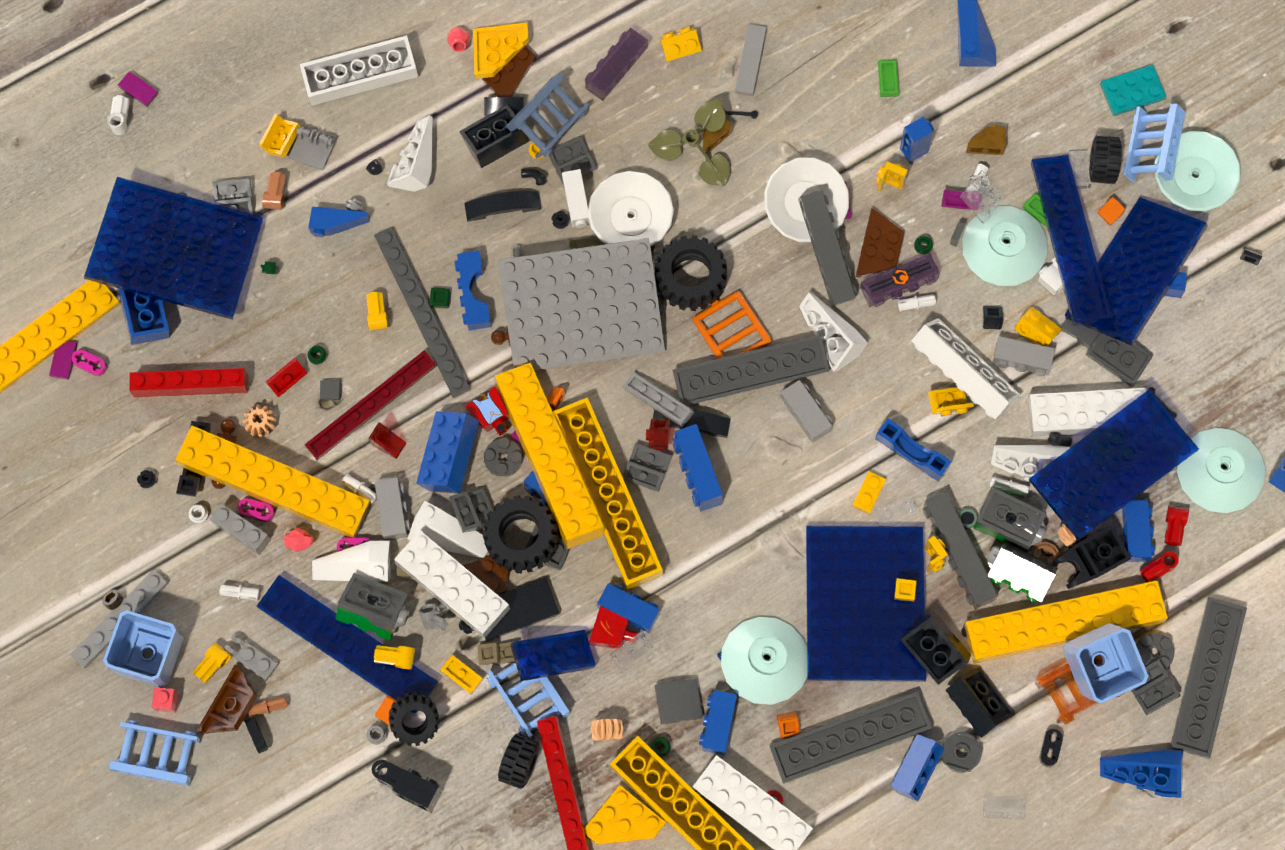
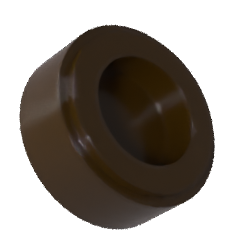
M110 590L104 595L102 603L107 609L114 610L122 603L123 596L117 590Z

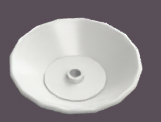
M796 158L782 164L770 176L764 191L765 211L771 224L787 238L797 242H811L798 198L802 195L822 190L823 194H826L828 197V211L832 212L834 216V223L832 224L834 230H837L843 224L849 209V191L842 175L829 163L816 158Z
M627 171L613 174L597 186L590 197L587 213L591 229L601 242L611 244L649 238L650 247L663 239L671 227L674 208L669 192L660 181L646 173ZM633 214L634 217L629 218L628 215Z

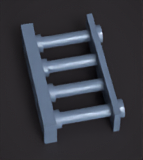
M560 73L551 77L506 126L510 131L517 128L518 130L521 129L540 149L535 155L536 158L546 157L553 150L551 147L575 120H580L587 113L585 110L589 106L588 103H585L579 107L561 88L560 82L564 77ZM551 92H555L574 112L569 119L549 100L550 97L548 95ZM540 104H544L563 124L558 131L539 114L537 107ZM528 117H533L551 136L546 144L526 124L525 120Z

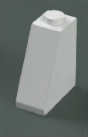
M581 170L563 172V186L571 225L576 228L586 227L590 222Z

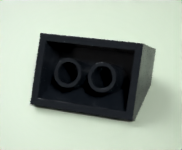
M508 104L459 131L473 158L481 168L529 142L528 136L521 129L518 130L517 128L510 131L506 127L516 116Z
M934 610L919 620L900 639L938 685L969 663L971 657L968 650Z
M981 667L960 677L946 689L950 699L955 702L962 715L969 721L974 731L981 738L1016 715Z

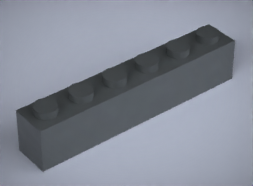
M822 190L800 196L798 201L831 307L856 299L857 290L855 285L851 284L849 278L851 277V271L844 262L846 258L845 252L838 243L840 236L838 230H834L832 224L834 223V216L832 212L828 211L827 205L829 201L827 195L823 194Z
M942 493L925 501L924 508L922 509L927 519L930 518L933 524L931 529L934 535L939 536L946 547L944 550L950 559L948 563L952 571L955 570L958 575L957 581L961 588L964 587L967 593L965 597L970 606L973 605L974 609H977L995 601L998 595L947 493Z

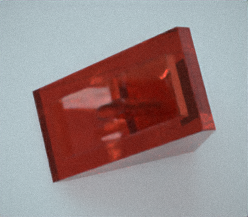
M378 422L369 436L372 446L397 459L406 445L404 440L381 422Z

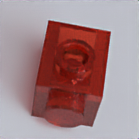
M651 419L650 427L646 429V441H649V448L656 450L668 449L670 420Z

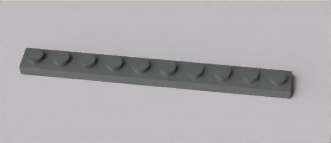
M390 227L375 234L374 237L452 397H457L469 391L470 388L392 228Z

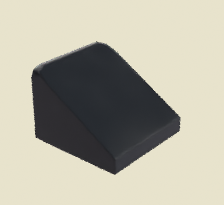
M1247 247L1243 248L1240 260L1254 265H1258L1262 259L1261 252Z
M983 306V329H1002V307Z

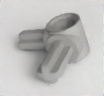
M430 603L420 607L419 613L425 629L437 628L442 631L446 630L448 622L443 619V616L451 612L450 609L444 604L437 606Z

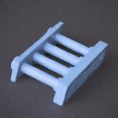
M1170 104L1169 112L1166 114L1149 115L1141 107H1137L1126 164L1123 168V175L1131 182H1136L1137 173L1157 172L1164 180L1173 179L1185 111L1178 104ZM1167 121L1164 130L1145 132L1147 122ZM1164 138L1161 147L1142 149L1144 139ZM1160 155L1157 165L1139 166L1141 156Z
M526 646L520 650L522 654L520 660L495 676L491 670H488L489 677L486 679L492 689L494 687L498 689L521 725L518 727L524 737L528 736L529 739H533L530 731L538 727V720L555 715L559 716L560 714L564 719L570 715V712ZM529 665L533 671L530 673L531 676L504 692L499 682L523 666L527 667ZM534 682H540L543 686L542 692L517 708L513 706L509 698ZM545 698H550L554 703L551 706L552 708L526 725L520 715Z
M127 720V723L120 722L119 726L127 729L120 759H117V762L110 761V770L190 786L192 778L186 775L187 772L185 770L192 742L200 744L201 741L196 736V733L185 731L184 734L139 726V722ZM134 732L146 733L139 762L136 765L129 764L127 760ZM153 736H163L165 740L159 764L155 769L148 768L147 761ZM173 739L184 740L178 769L175 770V773L167 772L166 765Z

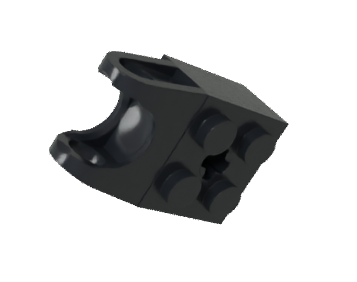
M1110 525L1073 545L1052 562L1054 566L1064 562L1071 563L1076 570L1075 577L1066 585L1067 589L1102 576L1129 561L1131 557L1114 527ZM1102 549L1105 552L1103 553V556L1099 553V551Z
M378 760L372 765V774L377 781L391 788L399 798L432 813L442 794L438 782L429 777L425 780L419 772L411 768L407 771L386 760ZM387 768V772L384 775H379L381 769Z

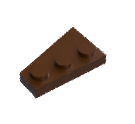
M525 45L494 77L482 78V80L498 97H511L533 65L536 56Z

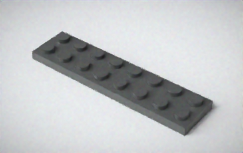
M821 334L672 370L679 401L686 406L830 371Z
M1212 597L1207 598L1170 748L1207 759L1211 757L1247 607Z
M917 691L772 744L769 748L782 782L785 784L932 730V726Z

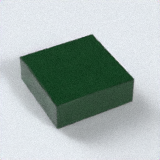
M431 288L429 306L431 308L449 309L450 289Z

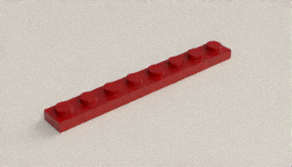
M553 716L538 720L537 725L567 850H589L558 717Z

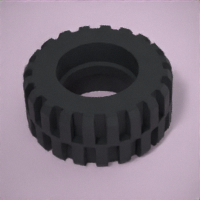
M692 235V238L681 236V240L677 241L675 238L671 241L670 246L666 244L662 248L663 252L659 253L657 263L655 264V279L657 289L662 293L665 301L669 300V304L673 307L679 305L680 310L685 311L687 307L690 308V311H696V307H700L701 310L705 309L708 303L711 305L716 301L717 297L720 298L726 286L727 263L723 252L717 250V245L714 242L709 244L707 238L703 237L700 240L697 235ZM697 260L708 268L709 277L698 286H684L675 280L673 275L674 268L683 261Z
M520 495L514 496V500H509V498L503 499L504 503L502 505L497 503L494 506L495 510L493 512L489 511L487 514L488 520L484 521L483 524L484 544L490 557L494 559L499 567L503 566L509 572L515 570L516 573L522 574V570H527L530 573L533 572L532 568H542L543 562H549L552 559L551 554L556 552V543L559 542L558 527L553 514H551L550 509L546 505H542L540 500L535 499L534 501L530 496H525L524 499H521ZM520 519L533 521L539 529V536L533 545L523 550H514L505 545L503 533L509 524Z

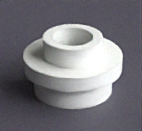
M196 504L189 510V518L194 523H203L208 517V510L204 505ZM201 511L202 515L200 517H196V513Z

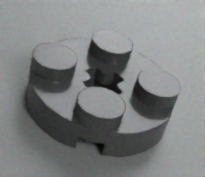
M505 437L494 440L487 446L484 452L485 466L495 476H512L521 467L522 452L520 447L514 441ZM500 454H507L506 462L503 460L498 461Z
M1149 633L1142 636L1136 643L1145 667L1160 660L1164 669H1167L1173 662L1174 648L1171 640L1164 635ZM1153 648L1159 652V655H1156L1155 658H1152V654L1149 653V650Z
M955 733L948 737L942 745L944 748L941 755L944 765L954 772H970L980 762L982 756L981 747L976 738L968 733ZM961 747L967 753L962 758L958 757L956 750H960Z

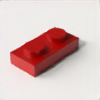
M293 358L270 377L266 384L279 398L303 378L307 372L299 361Z

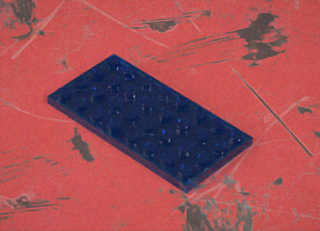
M1140 197L1068 308L1065 318L1133 346L1208 227L1207 222Z
M1149 389L1030 477L1029 481L1079 541L1195 454L1199 448Z

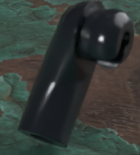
M536 168L521 169V178L536 179V185H545L546 175Z
M1051 432L1048 437V443L1053 446H1071L1072 437L1060 436L1057 432Z

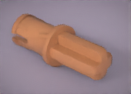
M285 697L272 700L264 699L263 702L254 703L248 714L252 717L285 709L288 705Z

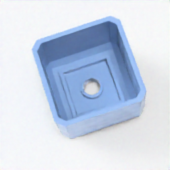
M126 610L119 615L103 661L106 667L116 675L162 688L168 685L184 638L182 633L171 623ZM149 648L153 649V656L148 659L144 658V651Z
M1108 623L1064 645L1063 652L1081 695L1102 704L1147 682L1149 676L1130 630ZM1096 655H1101L1103 658L1100 665L1094 664Z

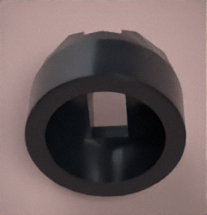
M374 159L367 165L366 170L372 175H379L382 171V165L377 159Z

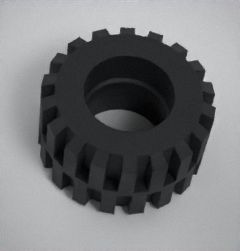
M1096 135L1093 139L1089 162L1091 182L1115 184L1118 180L1122 157V143L1119 137Z
M412 692V695L405 693L403 698L399 696L397 702L392 703V709L389 710V724L391 732H393L396 739L399 738V742H407L408 746H412V743L420 746V742L426 744L428 742L427 739H432L434 732L437 733L438 725L440 724L439 714L435 703L432 702L430 697L426 698L423 693L417 695V692ZM419 710L426 716L423 724L415 728L405 726L402 722L404 715L409 711Z
M515 734L509 741L498 771V781L522 789L527 784L534 769L539 753V742Z

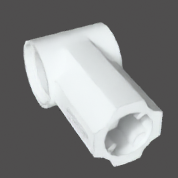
M121 95L113 97L111 113L107 119L109 127L115 135H123L128 129L126 122L130 99Z

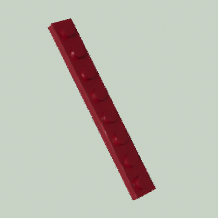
M424 350L304 444L316 460H319L437 367L436 363Z

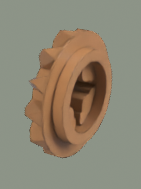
M1049 542L1036 544L1029 552L1038 558L1041 557V552L1045 556H1050L1047 562L1054 565L1052 561L1060 556L1058 549Z

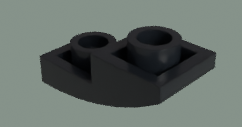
M484 97V116H488L507 104L513 113L517 115L524 107V97Z

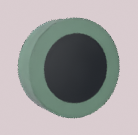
M963 509L958 514L964 529L974 527L977 515L973 510Z

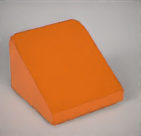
M1112 197L1097 213L1111 226L1124 214L1125 208Z
M553 388L547 396V401L553 410L558 408L565 397L564 389Z
M389 695L385 697L375 714L377 718L390 725L388 718L389 710L392 709V703L397 702Z
M796 712L777 715L781 738L800 735Z

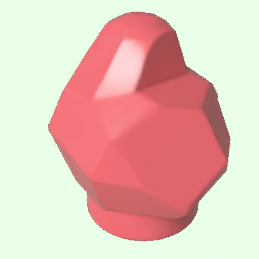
M454 27L447 35V42L455 52H462L469 44V33L465 29Z
M300 528L286 533L284 537L286 548L292 549L295 552L306 550L314 542L313 536Z

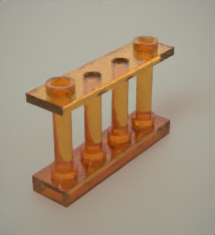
M1096 655L1094 661L1101 664L1103 658L1101 655ZM1069 664L1046 674L1035 682L1038 690L1043 687L1045 690H1048L1062 716L1057 719V724L1063 722L1066 725L1074 721V716L1099 704L1093 700L1088 703L1085 702L1071 677L1073 675ZM1060 678L1066 682L1079 708L1071 712L1066 708L1054 686V681Z

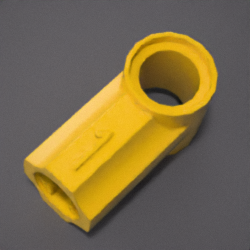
M370 292L366 295L369 331L387 329L388 319L384 308L383 293Z
M214 643L207 650L205 658L192 673L206 684L219 668H223L229 662L232 655L218 643Z
M377 645L374 653V662L395 665V667L401 669H412L415 649L406 646L395 648Z

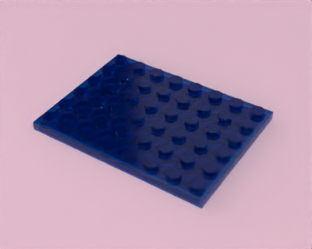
M117 177L84 279L233 320L262 226L263 217Z
M806 526L807 681L926 682V670L900 640L919 620L925 617L923 527ZM897 578L916 581L914 601L894 599Z

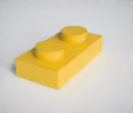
M868 471L852 507L870 515L886 479Z
M451 655L440 669L442 673L470 695L483 681L482 677L454 655Z

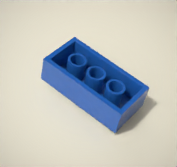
M153 261L115 268V280L131 345L169 338V327Z
M435 412L416 484L428 491L460 493L479 424L478 420L467 413Z
M697 424L675 431V438H672L673 448L676 454H680L679 464L682 472L686 471L685 481L688 489L693 490L692 500L694 506L699 507L701 512L722 505L723 494Z

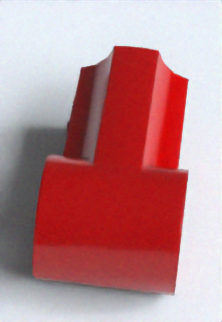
M1175 506L1168 507L1164 543L1171 546L1182 545L1189 509Z
M1165 552L1161 557L1139 572L1146 583L1156 581L1168 572L1173 571L1178 565L1179 558L1174 552ZM1164 558H1171L1174 565L1167 566L1164 563Z

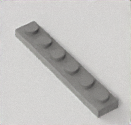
M152 570L122 601L120 606L114 609L70 655L86 669L109 645L120 613L128 610L139 614L168 583L155 570Z

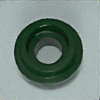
M920 236L914 242L915 251L921 255L930 253L933 248L932 240L926 236ZM920 244H925L927 247L921 248Z
M265 261V264L260 266L262 273L276 275L277 270H279L275 262Z
M313 346L309 349L307 356L312 364L319 365L326 360L327 353L323 347ZM316 353L321 354L319 358H314Z
M658 737L653 740L651 749L659 757H665L669 754L671 745L666 738ZM659 744L664 745L665 748L663 751H659L657 749V746Z

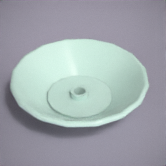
M1188 131L1181 134L1173 179L1164 180L1157 172H1155V179L1161 192L1173 204L1190 211H1208L1222 206L1234 195L1240 182V164L1234 150L1223 139L1208 132ZM1157 155L1155 165L1159 163L1160 155ZM1192 174H1196L1198 178H1194Z
M993 206L979 212L967 224L962 238L963 256L970 270L983 281L997 286H1017L1031 280L1042 269L1048 254L1047 236L1041 224L1027 211L1013 206ZM1008 239L1010 243L1006 244L1003 240Z
M1213 428L1199 432L1186 442L1178 456L1177 475L1182 490L1193 503L1208 511L1230 513L1242 510L1256 500L1264 486L1266 468L1260 451L1249 438L1234 430ZM1221 464L1226 465L1227 469H1222Z
M757 617L742 622L729 633L722 647L721 668L726 682L738 696L752 703L773 705L790 699L802 688L809 674L810 654L804 638L793 626L777 618ZM769 655L770 660H765L763 656Z

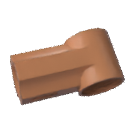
M280 172L270 173L267 191L263 194V208L283 209L285 174Z

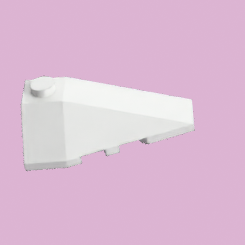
M429 115L417 121L408 138L409 145L399 154L402 157L398 165L394 164L387 182L389 187L416 192L429 185L432 173V116Z
M809 292L799 307L807 325L812 328L814 335L821 334L828 366L834 372H837L856 359L868 344L853 326L812 292Z
M995 445L991 464L1011 474L1016 473L1029 482L1031 480L1038 483L1044 489L1066 492L1072 448L1057 445Z
M424 501L415 516L407 537L411 541L421 530L446 552L482 559L488 553L481 533L476 530L463 533L456 518Z
M390 540L368 541L312 560V580L349 581L353 573L377 582H388L390 580Z

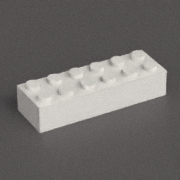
M407 36L300 64L311 106L418 77Z
M939 318L925 324L911 340L918 351L926 354L929 357V361L942 369V373L957 383L956 386L961 391L966 392L975 404L980 405L989 417L997 419L1007 413L1022 396Z
M1146 388L1030 394L1027 400L1031 438L1049 437L1051 432H1057L1060 436L1095 434L1128 429L1129 432L1146 431L1150 425Z
M421 530L394 559L397 566L483 638L491 632L510 610L507 602Z
M717 755L692 787L693 790L772 850H798L813 831L810 825Z

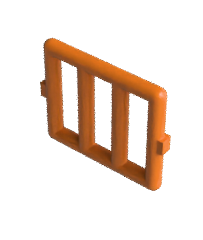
M735 291L719 302L716 300L709 308L692 318L693 323L717 359L725 357L721 351L756 330L762 340L741 353L764 348L772 342L767 331L740 291ZM733 301H738L742 307L741 310L711 328L706 329L702 323L703 319ZM748 316L752 322L750 326L718 345L715 343L712 335L742 317Z

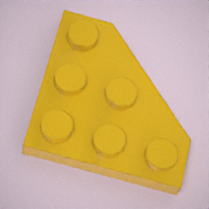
M528 23L473 29L475 78L494 77L529 43Z
M619 785L584 829L589 839L597 845H603L607 843L654 839L666 822Z

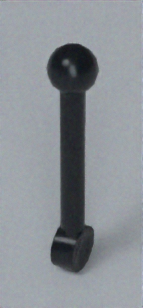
M724 109L725 115L751 116L753 119L758 117L757 111L750 113L726 111Z
M1153 387L1148 388V395H1152L1169 413L1170 418L1175 419L1177 413L1172 411L1160 399Z

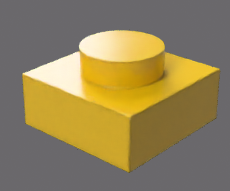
M897 578L894 599L914 601L916 581Z

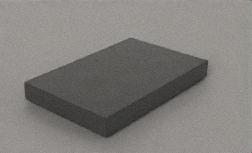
M1108 323L1104 324L1085 354L1131 387L1136 384L1153 357L1152 354Z

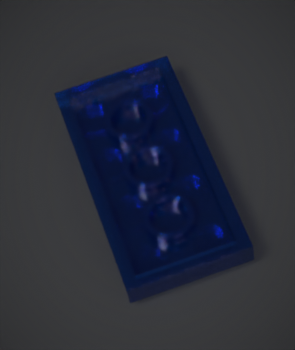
M585 630L512 642L510 645L521 681L588 670L596 666Z

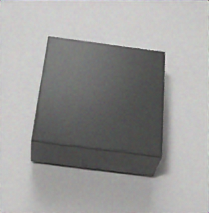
M961 222L957 224L951 237L950 245L957 247L965 224Z
M320 381V400H340V381Z

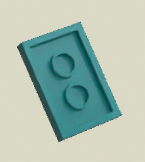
M1153 65L1100 82L1113 116L1166 99L1165 92Z

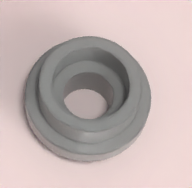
M353 198L346 201V209L363 211L361 208L362 204L358 200Z
M373 725L367 730V739L370 743L378 745L385 741L387 733L381 725ZM380 732V737L374 738L373 734Z

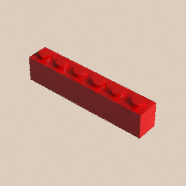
M244 368L131 372L129 391L133 397L248 393V374Z

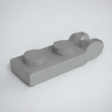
M232 635V641L242 646L240 651L237 653L229 645H225L223 648L232 654L236 660L267 681L278 664L249 643H245L235 635Z

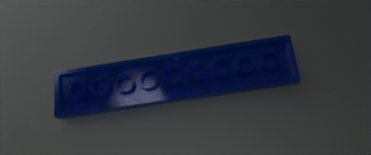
M1061 155L1032 159L1031 167L1073 326L1109 322L1112 319L1069 156Z
M280 575L277 576L256 606L265 614L396 701L399 696L403 698L405 693L412 695V692H417V695L423 693L427 698L439 683L415 665H412V669H401L395 667V665L375 663L374 653L376 646L385 645L352 623L346 624L336 620V612ZM412 710L411 712L417 715L419 710Z

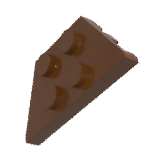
M872 208L856 272L857 278L870 273L877 274L881 271L895 270L904 232Z
M491 557L463 565L497 595L506 592L509 571H506L503 566L499 567Z
M235 664L197 728V731L201 734L237 731L257 698L256 692L238 665Z

